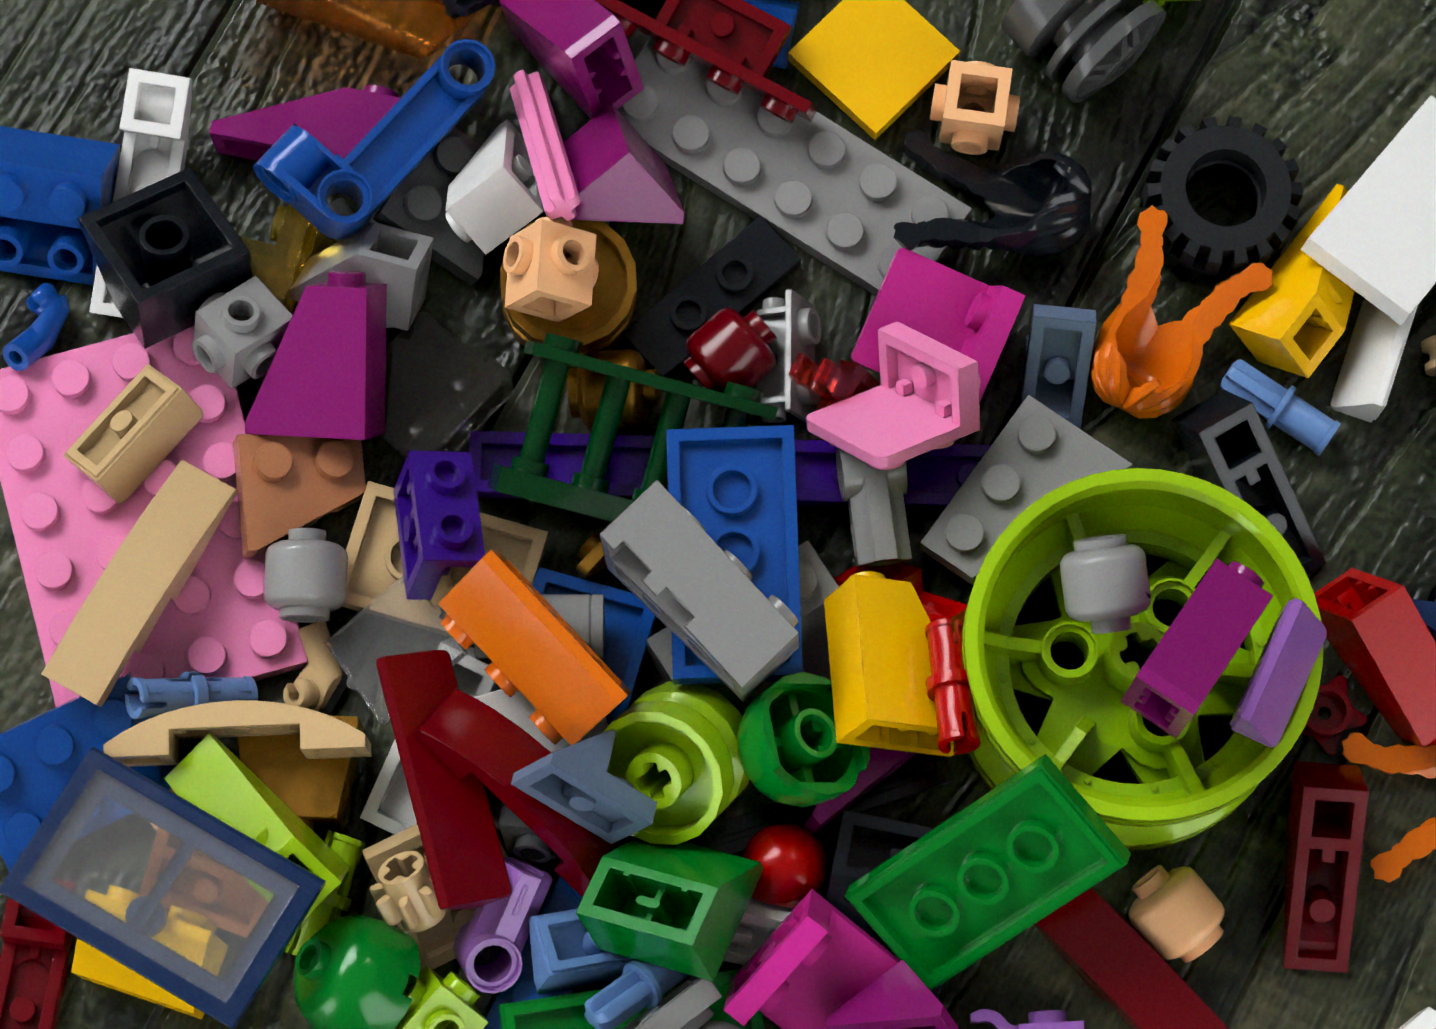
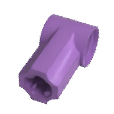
M512 856L503 857L512 888L511 895L476 908L471 921L461 927L454 941L455 957L467 979L474 988L484 993L495 994L503 992L513 986L521 975L523 966L521 952L530 934L528 920L531 916L538 915L553 881L549 873L540 870L529 862ZM492 945L502 947L500 955L492 963L483 966L474 964L475 957L483 948Z

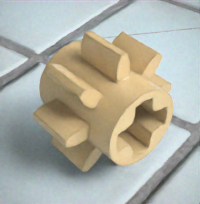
M416 851L401 852L390 857L382 864L378 871V878L381 883L370 886L369 890L383 921L387 925L395 926L401 922L405 930L420 932L435 926L443 919L447 909H440L438 906L427 860L425 861L420 853Z

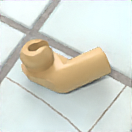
M326 622L313 623L298 630L308 662L294 683L286 684L283 691L285 704L305 707L319 712L327 705L340 683L342 668Z

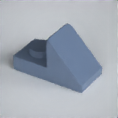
M1033 304L1030 333L1026 336L1020 405L1030 395L1081 429L1096 328V310Z
M614 729L552 752L513 773L511 785L610 844L652 825L657 806L656 801L633 788L630 782L607 772L616 736V730Z

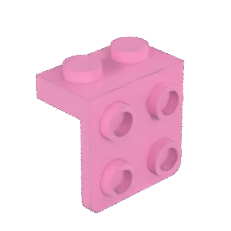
M897 321L878 329L880 385L814 411L806 417L807 430L829 442L830 445L842 449L874 469H896L904 465L906 460L933 449L947 448L955 440L980 430L979 389L981 381L978 372V361Z

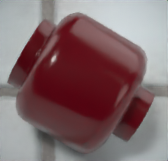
M723 308L687 339L686 349L690 357L683 363L704 388L724 393L727 382L752 388L775 367V355L769 345L777 337L754 310L743 317L735 309Z

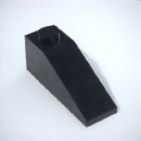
M1223 390L1171 419L1199 479L1206 480L1229 491L1263 515L1295 552L1307 575L1327 564L1253 402Z

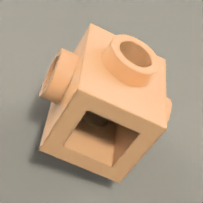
M951 60L947 85L935 84L930 120L941 122L938 142L951 144L952 149L964 154H984L987 152V149L999 151L1003 131L1015 132L1020 96L1009 94L1013 69L998 67L983 61L963 62Z
M542 217L530 226L510 236V241L505 248L503 256V267L507 272L505 308L561 322L592 306L593 287L599 273V264L595 258L597 234L573 228L571 221H566L561 217L553 220L549 217Z

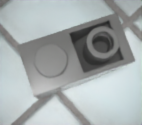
M374 222L361 229L352 237L343 239L311 256L293 284L289 299L299 302L307 285L328 281L329 271L366 272V283L387 284L386 328L395 327L408 331L426 298L434 238Z

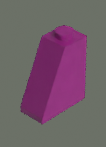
M499 0L512 34L590 119H593L611 103L618 109L644 90L621 22L614 14L595 0Z
M329 271L327 282L307 285L247 416L245 434L367 440L385 434L387 284L366 283V272Z
M1216 558L1134 678L1121 702L1177 739L1272 599L1273 595L1262 589L1265 584L1262 578L1238 562L1232 561L1229 565H1226Z

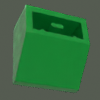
M634 838L602 856L576 914L598 949L714 982L764 867L758 861L687 842L678 845L650 844L641 839Z

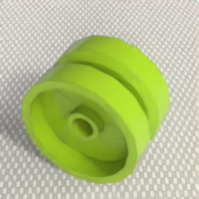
M668 681L643 693L603 731L616 730L607 772L627 780L632 784L633 788L657 802L653 824L631 836L650 844L678 845L700 836L748 785L749 778L746 776L740 762L737 744V734L743 717L739 710L719 692L700 684L674 685L672 681Z

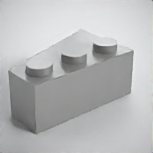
M658 480L600 533L607 569L743 702L799 648V632L794 628L799 621L793 612L776 596L771 595L766 598L750 581L753 577L744 564L728 550L723 551L707 534L702 524L686 508L681 506Z

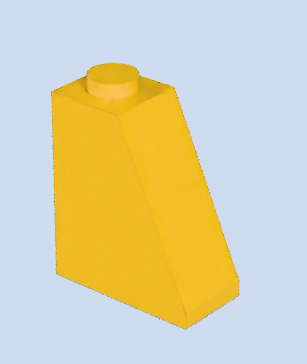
M865 571L851 575L841 586L824 599L836 743L951 757L954 755L953 741L950 742L951 751L948 754L938 749L935 703L928 698L926 690V680L931 675L925 628L931 621L912 583L886 579L884 574L875 571ZM977 721L978 734L980 736L982 734V728Z

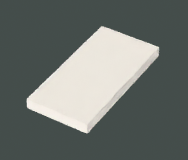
M1432 95L1382 151L1301 248L1304 253L1399 325L1405 322L1436 284V98Z

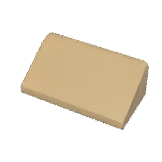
M147 364L63 456L108 496L121 504L130 497L203 416V410L183 388Z

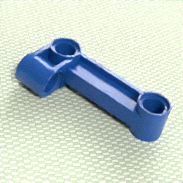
M457 40L447 46L436 62L344 159L338 154L335 156L315 137L297 126L294 122L253 165L254 172L274 195L290 204L314 225L320 233L333 239L350 238L360 231L367 220L475 105L480 103L494 77L496 65L493 55L485 45L477 40ZM454 65L467 66L474 71L478 82L472 85L460 84L451 76L449 68ZM331 194H346L356 203L358 211L348 216L338 215L330 209L326 198Z

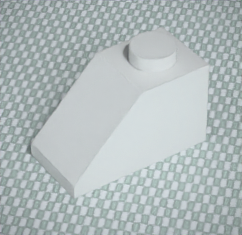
M508 119L493 131L448 185L445 215L450 227L464 242L468 243L473 240L485 255L544 211L524 138Z

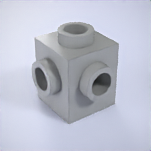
M254 276L226 294L219 292L204 301L195 313L194 339L192 342L193 352L198 362L209 373L216 372L233 389L251 377L259 379L267 374L293 315Z

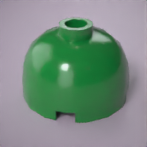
M807 672L785 675L768 686L746 707L737 734L738 756L746 776L757 790L775 802L804 808L833 800L850 790L856 784L858 774L865 770L868 765L870 747L836 743L832 691L829 690L832 686L831 681L826 677Z
M352 915L332 920L306 941L296 956L294 973L296 1005L312 1029H395L407 1013L412 998L403 995L408 982V976L410 974L419 978L421 963L418 945L409 932L397 926L387 925L384 921L364 915Z

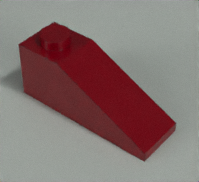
M1294 761L1287 827L1282 949L1283 968L1348 973L1369 790L1359 766Z

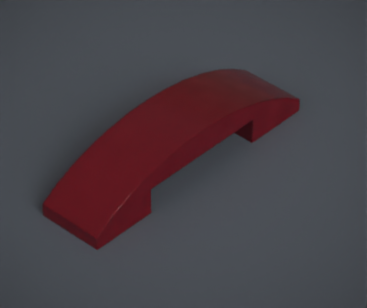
M455 689L414 734L460 780L472 772L562 859L554 871L582 898L602 856L627 843L626 838L610 844L511 785L513 773L551 754V752L514 722L478 699Z
M52 879L77 894V883ZM7 898L0 937L4 941L0 956V1029H56L72 935L12 899Z

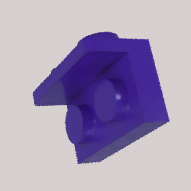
M409 450L393 490L406 599L431 600L441 576H447L450 573L451 567L473 568L485 556L473 460L468 452Z

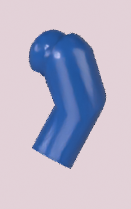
M43 283L26 299L27 308L35 313L38 318L30 327L3 348L5 362L16 371H24L54 347L70 312L69 300L66 294L61 296L50 283Z

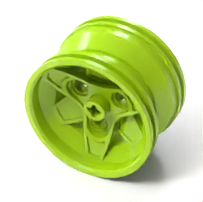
M1132 468L1091 474L1068 482L1032 503L1008 525L986 555L976 576L963 623V664L973 697L976 718L982 728L979 748L967 754L984 782L992 790L1046 754L1129 851L1150 850L1187 840L1226 818L1251 795L1256 787L1278 766L1292 749L1304 730L1319 690L1323 667V645L1277 746L1274 748L1267 747L1234 731L1227 743L1205 762L1198 727V717L1234 715L1278 615L1289 600L1292 601L1294 597L1303 601L1321 621L1314 591L1295 552L1277 529L1247 502L1206 480L1178 472L1161 469ZM1126 534L1127 544L1140 546L1145 554L1169 560L1149 576L1151 604L1143 613L1130 616L1131 629L1092 634L1090 621H1076L1067 615L1060 562L1066 554L1074 551L1073 541L1097 536ZM1216 558L1226 565L1234 561L1248 567L1262 578L1265 583L1262 589L1273 595V597L1244 639L1245 649L1238 648L1177 739L1171 735L1162 737L1152 734L1144 726L1142 715L1122 703L1121 700L1140 671L1139 665L1142 668L1170 627L1161 623L1155 617L1153 603L1161 599H1168L1176 602L1183 608ZM1050 578L1060 617L1051 621L1015 626L1018 615L1028 599L1039 586ZM1059 642L1072 643L1083 654L1084 664L1077 669L1067 670L1061 668L1052 659L1050 648ZM1014 693L1052 702L1037 736L1026 722ZM1120 751L1139 784L1113 782L1092 775Z

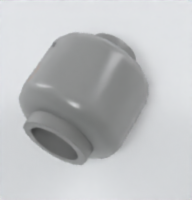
M317 528L289 529L288 540L275 542L266 550L264 572L265 602L272 608L279 610V619L284 621L301 623L329 621L330 612L340 609L347 598V552L340 545L326 541L325 530Z
M1126 534L1097 536L1073 541L1074 551L1066 554L1060 562L1067 615L1076 621H1090L1092 634L1131 629L1130 616L1143 613L1151 604L1144 550L1140 546L1127 544Z

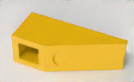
M1335 185L1271 268L1273 270L1271 276L1273 280L1272 285L1266 291L1253 292L1229 323L1248 350L1260 363L1309 378L1345 332L1355 291L1301 250L1311 234L1347 194L1348 191L1344 185Z

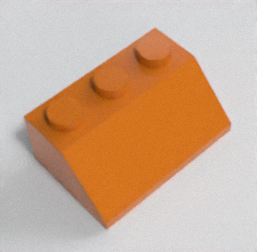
M491 549L438 603L448 614L440 621L441 625L465 650L475 643L492 662L484 669L486 673L509 697H512L519 690L531 702L536 710L529 716L530 720L554 745L562 738L570 745L579 742L631 692L622 680L500 550Z

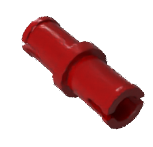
M943 618L929 623L925 628L931 675L926 680V690L928 698L935 703L939 751L948 754L951 751L950 742L953 741L954 755H960L979 748L981 741L977 729L973 697L963 664L962 629L964 621L957 619L954 622L955 632H952L951 618Z

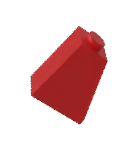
M1350 568L1314 593L1321 623L1327 631L1326 638L1397 736L1421 747L1436 745V642L1404 585L1355 568Z

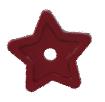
M1339 675L1327 684L1319 686L1313 710L1304 730L1300 734L1302 736H1313L1327 755L1336 753L1343 731L1365 725L1367 722V717L1352 706L1347 696V680L1343 675ZM1319 709H1328L1330 713L1329 718H1320L1318 714Z

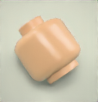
M1158 865L1148 871L1133 885L1132 890L1137 895V898L1129 909L1128 917L1139 934L1162 959L1172 960L1180 957L1184 963L1191 962L1210 949L1223 935L1224 930L1221 928L1220 923L1224 917L1225 909L1220 900L1191 867H1178L1167 872L1162 865Z

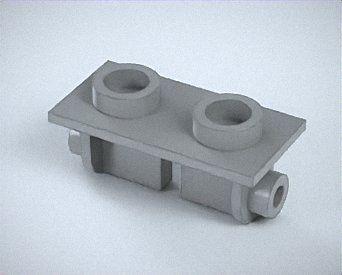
M788 289L785 293V299L778 297L766 298L763 300L762 309L756 312L776 335L777 339L769 347L774 355L778 356V364H775L773 370L756 384V389L763 391L762 404L778 408L775 420L762 418L763 422H785L786 412H789L807 424V415L815 411V404H818L821 398V381L815 369V345L821 340L822 327L820 316L815 306L792 289Z

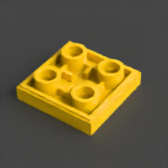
M842 0L788 52V61L869 136L876 140L950 68L951 60L957 61L959 59L960 50L905 0Z

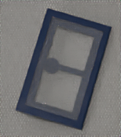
M92 747L1 884L0 893L230 1029H235L324 888L326 881L113 757Z

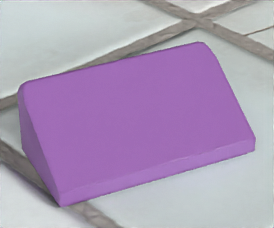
M1294 597L1280 611L1230 722V725H1232L1231 730L1267 747L1274 748L1278 745L1326 639L1327 631L1325 626L1303 601Z

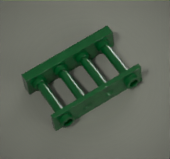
M546 332L543 344L526 341L523 352L546 360L520 457L513 456L510 467L494 463L487 488L613 522L656 480L667 490L666 429H683L691 399L726 408L722 427H748L751 415L775 420L778 408L762 404L763 391L727 382L724 393L582 355L580 352L583 342ZM570 366L606 375L581 472H574L572 482L567 483L548 478L550 465L544 464L568 372ZM632 382L665 391L666 396L641 489L634 488L632 499L609 494L611 481L605 480L630 383Z

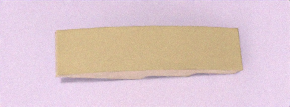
M181 460L110 560L41 674L102 707L134 651L140 653L170 598L175 601L177 600L238 490Z

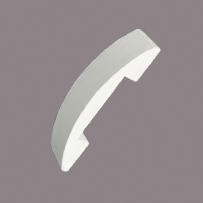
M129 68L119 128L124 131L113 202L184 170L191 113V78ZM97 266L89 312L123 318L116 308Z

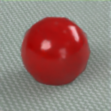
M780 823L762 828L749 840L741 855L743 858L761 862L764 867L751 897L764 903L794 909L811 889L820 894L828 879L827 855L820 840L808 830L796 824Z

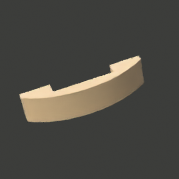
M258 700L210 702L180 708L140 722L103 744L104 753L128 767L178 765V739L205 738L210 731L217 738L300 734V750L307 759L372 757L371 743L366 734L348 723L305 707Z

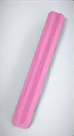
M522 69L513 75L515 84L510 87V93L546 216L553 220L562 216L566 221H570L577 216L575 207L580 204L581 200L545 80L538 71L527 74Z

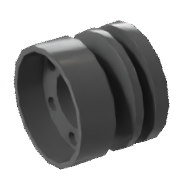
M1015 0L1002 20V30L1028 57L1035 58L1057 46L1058 48L1046 66L1045 75L1051 81H1059L1067 77L1063 83L1062 92L1071 102L1079 103L1093 95L1103 86L1112 83L1137 61L1165 21L1167 12L1156 1L1151 0L1142 5L1140 4L1143 0Z

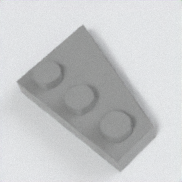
M1028 395L922 539L920 550L972 585L986 555L998 537L1028 506L1050 491L1068 482L1091 474L1118 469H1132L1133 464Z

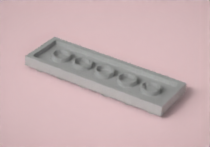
M652 38L649 39L635 59L644 90L617 110L666 164L753 219L761 215L777 234L877 296L895 251L903 248L893 238L895 234L894 225L896 223L909 222L918 224V222H927L934 218L942 217L968 220L970 217L971 207L816 112L811 122L796 115L792 123L786 122L761 108L759 105L764 97L742 87L738 95L733 94L708 80L706 75L710 69L689 58L683 67L652 50L656 40ZM927 245L925 247H917L911 251L939 263L949 247L933 248Z

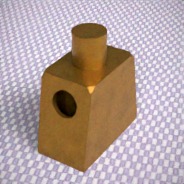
M332 716L364 733V727L358 716ZM300 734L238 737L240 761L307 826L314 830V826L340 827L343 825L359 757L307 759L300 750Z

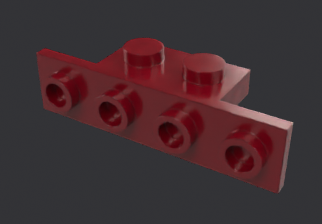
M595 0L614 14L621 22L626 37L631 38L634 31L637 30L656 40L652 50L666 59L684 67L690 58L709 68L710 70L706 78L719 87L736 95L739 94L742 87L764 97L759 105L761 108L786 122L792 123L796 115L809 122L813 120L817 111L811 101L766 78L792 31L791 25L743 0H666L656 20L619 0Z

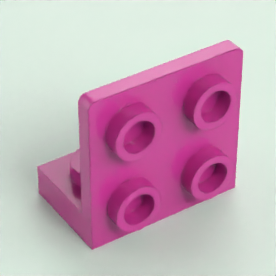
M899 248L895 251L853 349L851 360L880 374L878 329L898 321L978 361V372L981 381L979 389L980 403L1026 295L1005 286H989L911 250Z
M811 889L729 981L723 1010L743 1026L759 1010L781 1029H827L826 1023L829 1015L900 962V959L816 891Z

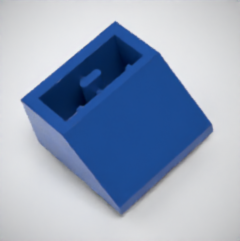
M0 126V271L94 285L97 263L80 227L79 217L113 202L119 167L120 144Z

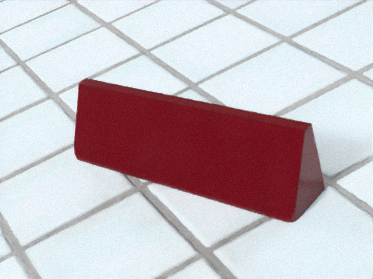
M429 650L384 656L376 659L379 679L438 906L440 909H476L509 897L512 888L484 784L472 772L460 780L414 736L447 696L455 689L459 690L450 654L446 650Z

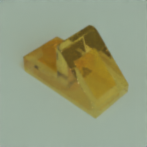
M288 204L287 207L279 205L273 218L270 239L276 242V245L239 237L250 251L253 277L256 276L293 315L296 301L289 299L290 290L310 258L318 229Z

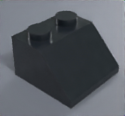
M190 167L79 217L80 227L112 300L144 349L194 326L196 311L210 296L219 292L226 294L253 277L249 249Z

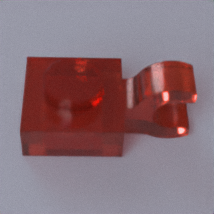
M798 353L788 373V376L794 382L821 396L815 411L880 385V382L859 363L840 359L838 365H836L829 359L822 358L818 365L803 353Z

